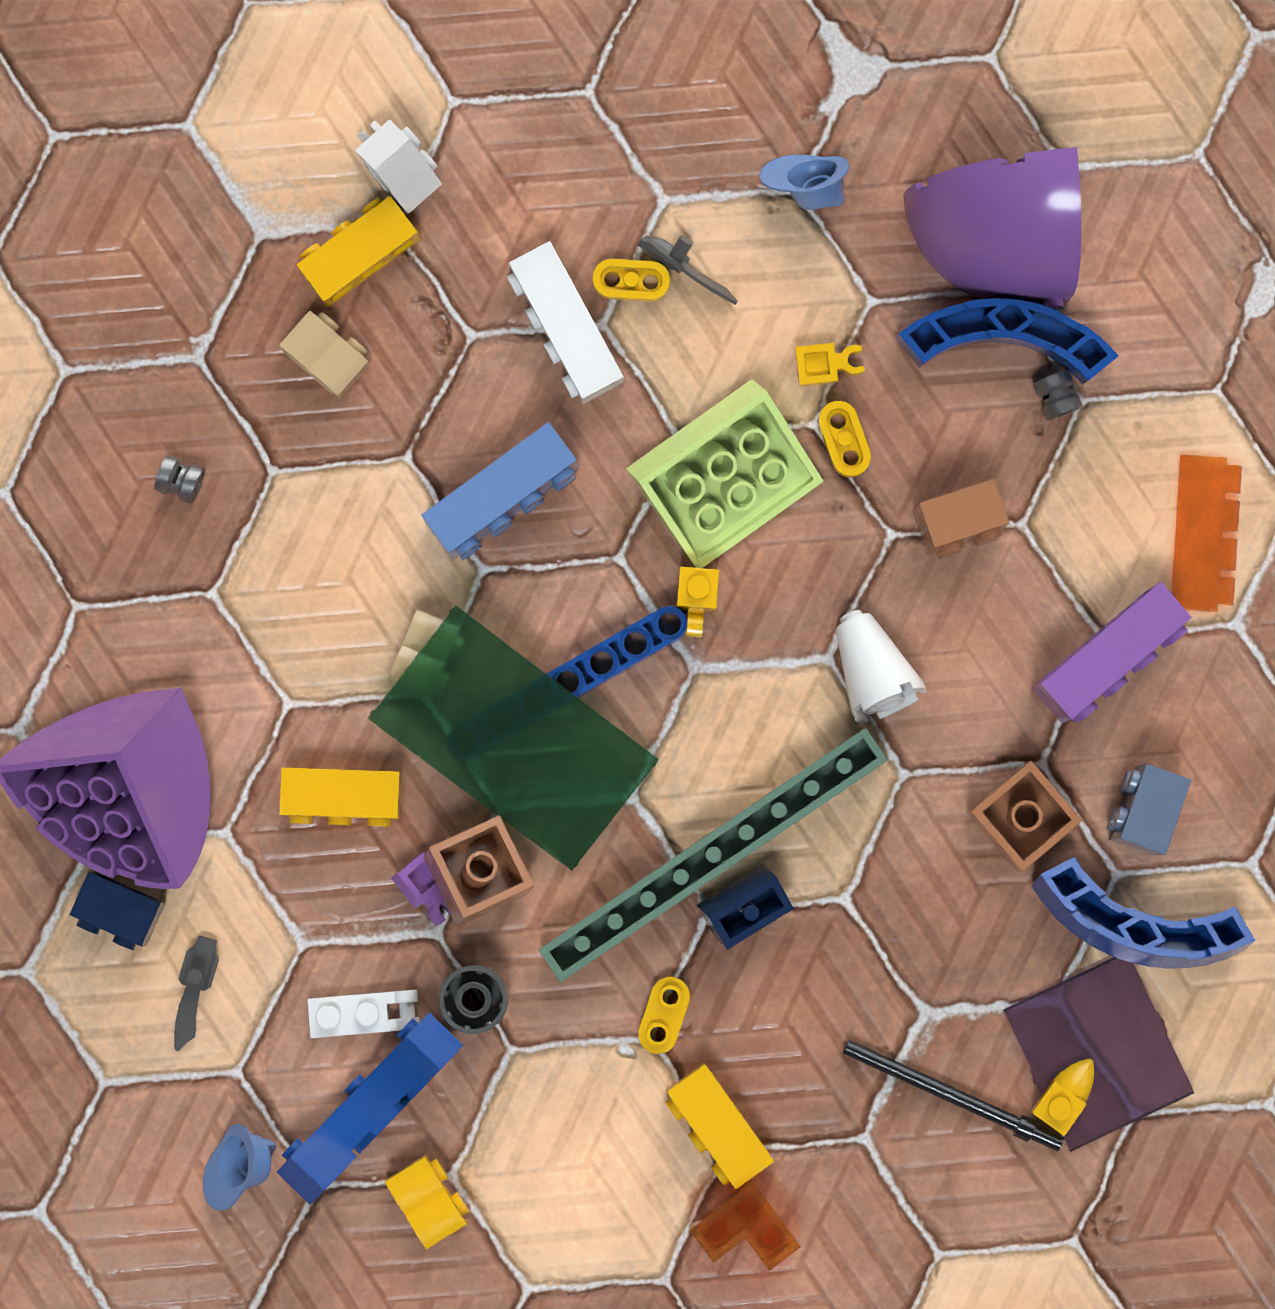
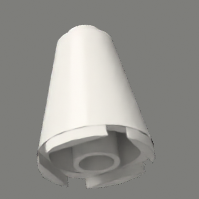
M855 610L840 618L841 624L836 628L851 712L856 723L869 722L866 715L876 712L879 719L890 716L918 701L916 692L922 694L927 692L922 679L872 614H862L861 610Z

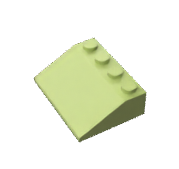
M753 379L626 468L648 503L695 568L705 567L824 482L768 392Z

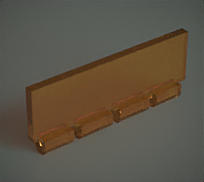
M1180 455L1171 593L1185 610L1218 612V605H1234L1235 578L1221 577L1220 570L1236 571L1238 539L1222 537L1223 532H1238L1240 501L1225 499V494H1241L1242 466L1227 465V457Z

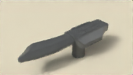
M647 235L639 241V247L647 251L648 255L668 269L674 270L678 274L681 272L685 273L717 296L730 303L737 304L738 300L726 287L687 265L690 260L687 254L693 245V241L688 237L681 235L674 246L664 239L652 238Z
M199 936L197 942L186 951L178 978L182 985H186V989L180 1001L175 1021L174 1049L176 1051H179L187 1042L195 1037L196 1013L200 991L211 988L219 962L217 955L218 940Z

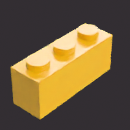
M391 196L384 200L379 197L371 201L363 208V216L353 223L349 220L343 222L331 232L333 238L322 246L318 243L310 246L300 255L301 261L296 264L299 271L327 308L420 240L417 230Z
M281 768L279 815L289 816V823L313 824V817H328V825L352 826V818H367V826L391 827V819L400 820L402 773L394 771Z
M702 1063L666 1089L670 1098L665 1101V1104L677 1121L685 1117L693 1129L688 1134L689 1138L700 1153L708 1150L716 1163L711 1168L724 1186L731 1182L734 1188L737 1189L774 1162L769 1152L705 1063Z

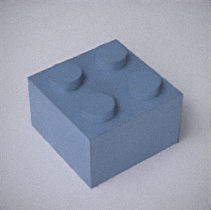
M1149 764L1135 766L1132 772L1127 770L1120 787V793L1125 794L1122 804L1119 808H1113L1108 820L1107 829L1112 831L1109 840L1151 855H1166L1192 780Z

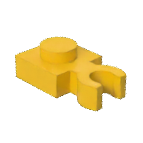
M834 342L795 347L799 387L838 383L839 371H843L849 376L863 374L865 371L864 366L853 367L848 363V357L852 354H860L862 346L850 345L842 353H835Z

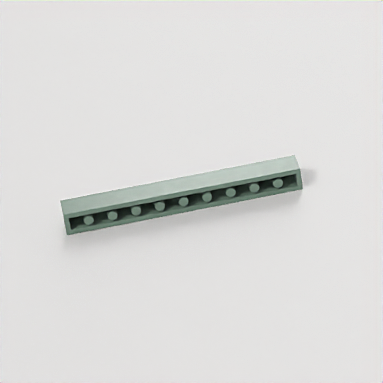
M864 728L539 949L540 953L561 983L888 761V759L867 728Z

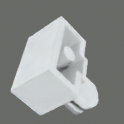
M390 119L383 126H380L374 120L368 125L374 134L369 136L362 130L357 135L362 144L354 151L386 194L391 196L395 203L408 215L442 185L433 172L438 166L423 149L418 151L417 148L421 145V142L408 127L400 130Z

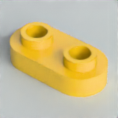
M606 259L600 262L593 272V286L596 292L605 299L656 302L667 294L670 287V276L667 269L658 262ZM613 274L619 278L620 281L617 286L610 287L606 285L605 278L608 275ZM648 277H653L658 281V285L654 289H647L643 285L644 280Z
M830 402L822 409L818 425L832 466L838 474L844 477H857L866 471L871 460L870 449L855 409L847 402ZM833 416H841L845 421V425L840 429H836L831 425L830 419ZM847 452H853L857 455L858 461L854 465H848L844 462L843 455Z
M664 977L658 980L651 990L638 1030L641 1045L651 1053H665L676 1043L690 1001L689 989L679 978ZM668 989H673L678 993V999L674 1004H667L663 1000V993ZM654 1027H662L665 1030L666 1035L662 1041L657 1042L651 1038L650 1032Z

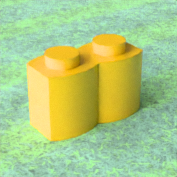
M425 1154L387 1178L385 1184L427 1250L467 1225L464 1215L470 1211L460 1194L456 1192L451 1195L445 1186L444 1181L449 1177L439 1160L436 1158L430 1161Z

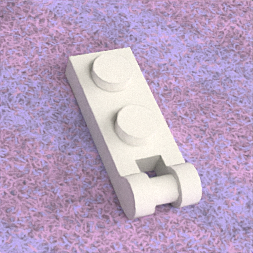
M417 989L309 998L310 1038L401 1031L412 1018L419 1023L420 1017L415 1016L414 1002L418 1001ZM399 1003L400 1018L389 1019L388 1004Z

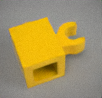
M680 566L677 608L688 610L686 636L702 637L704 612L715 613L719 570Z

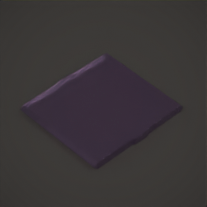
M1116 957L1111 958L1003 1009L1031 1068L1029 1071L1033 1077V1083L1042 1094L1053 1079L1071 1064L1089 1058L1094 1062V1081L1086 1101L1087 1105L1067 1134L1063 1136L1070 1152L1194 1094L1187 1075L1167 1036L1168 1031L1164 1025L1165 1022L1159 1012L1155 1010L1133 963Z

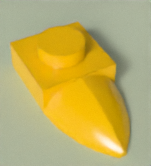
M1089 1058L1078 1061L1061 1071L1031 1110L1032 1114L1063 1136L1067 1134L1087 1105L1086 1101L1094 1081L1093 1060Z

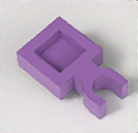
M423 852L406 864L391 879L414 909L424 903L427 907L428 917L435 926H438L446 920L440 913V906L444 907L449 915L451 913L423 858L425 855Z

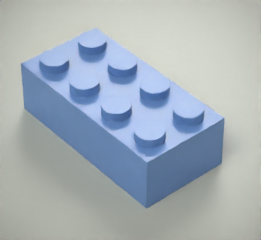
M548 422L421 514V516L454 561L460 556L464 561L482 548L480 541L486 536L492 534L495 538L508 530L513 525L512 517L522 510L527 515L543 504V495L552 488L559 492L576 479L574 475L578 470L577 459Z

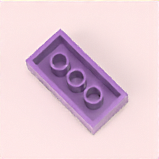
M1159 582L1146 590L1032 687V690L1061 724L1070 720L1074 723L1081 722L1098 708L1094 701L1100 695L1104 698L1112 696L1128 682L1124 676L1130 670L1133 673H1136L1138 670L1141 671L1155 660L1158 655L1154 650L1159 645L1165 648L1181 638L1188 631L1184 624L1192 617L1166 586Z

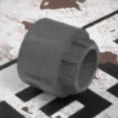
M468 965L454 971L443 983L439 995L440 1010L444 1019L454 1029L467 1034H480L495 1027L505 1015L509 1002L508 989L504 980L497 972L483 965ZM477 988L484 993L485 1004L481 1009L470 1010L465 1006L463 996L467 989Z

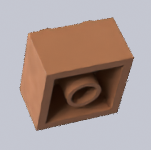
M995 478L921 502L913 511L927 555L937 553L939 559L961 552V549L965 548L964 543L973 540L976 547L998 540V537L1002 536L1001 531L1010 523Z
M1032 761L1025 762L966 812L1017 872L1026 870L1083 821Z
M500 815L429 847L423 856L457 927L527 895L534 887Z

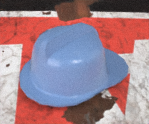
M787 155L768 162L761 169L760 179L762 184L769 189L790 192L801 208L815 210L823 207L841 206L843 204V177L848 173L850 166L847 159L840 156Z
M235 1124L230 1126L205 1167L203 1192L207 1203L215 1210L224 1211L230 1209L238 1201L245 1189L265 1182L271 1170V1157L276 1149L275 1142L250 1133L244 1125Z

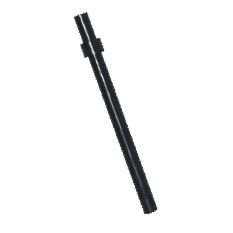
M849 1039L844 1047L842 1054L1013 1131V1136L1028 1142L1031 1139L1057 1152L1062 1146L1064 1137L1036 1125L1037 1120L1022 1114L1018 1117Z

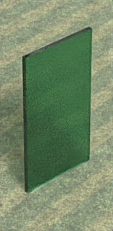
M457 605L449 610L446 618L376 708L370 712L368 717L371 722L498 816L500 815L504 821L571 871L578 866L582 857L659 760Z

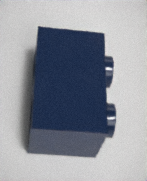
M764 865L759 866L697 905L714 937L727 950L794 909L777 877Z
M88 872L69 915L79 919L76 926L97 935L100 929L114 935L112 942L134 950L136 945L141 947L147 946L166 903L97 872Z

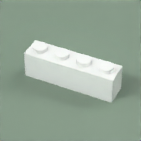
M549 241L509 262L512 274L506 276L515 295L518 297L524 294L530 305V308L526 309L525 313L535 331L540 328L544 331L548 342L544 343L543 346L552 363L560 362L567 375L561 379L571 398L579 396L582 404H585L624 383V377L551 242Z

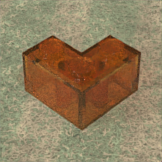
M752 1178L689 1225V1231L713 1263L744 1239L747 1240L769 1271L801 1247L799 1241Z

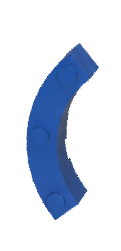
M991 298L971 300L937 310L915 321L898 333L895 338L919 368L947 351L966 345L987 342L1020 345L1038 351L1055 360L1069 370L1082 385L1119 356L1106 341L1084 324L1081 325L1053 308L1016 299Z
M1075 857L1042 873L1032 885L1033 890L1046 908L1070 932L1090 946L1126 962L1165 969L1199 967L1220 962L1242 953L1255 941L1235 906L1217 914L1193 918L1188 921L1164 920L1163 917L1146 914L1133 908L1127 909L1107 897V893L1092 881Z
M430 1012L419 1023L412 1018L396 1035L401 1042L366 1079L359 1074L344 1090L349 1097L304 1143L297 1138L281 1155L287 1161L280 1167L277 1173L309 1205L357 1157L352 1150L355 1149L360 1154L464 1046Z

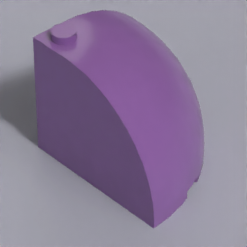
M1077 147L1024 153L1023 158L1016 160V163L1008 164L1006 159L996 158L957 167L927 178L928 186L923 187V183H916L903 194L906 217L917 246L931 266L945 280L958 289L979 299H1016L1034 302L1055 310L1063 308V303L1069 302L1073 297L1078 283L1081 259V195Z
M181 687L131 694L80 710L28 737L0 759V783L16 807L20 809L24 806L39 823L35 828L44 837L88 868L111 878L118 874L134 879L135 885L158 889H179L193 871L201 854L208 829L211 798L210 776L203 740Z

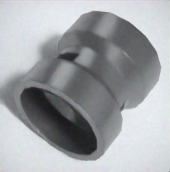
M1069 370L1050 375L1033 383L1036 395L1044 399L1042 411L1046 421L1059 418L1083 407L1079 395L1074 394L1070 388L1073 380Z
M168 454L158 471L154 490L163 494L174 493L178 495L179 500L192 504L202 486L205 468L195 464L190 466L184 465L179 458Z

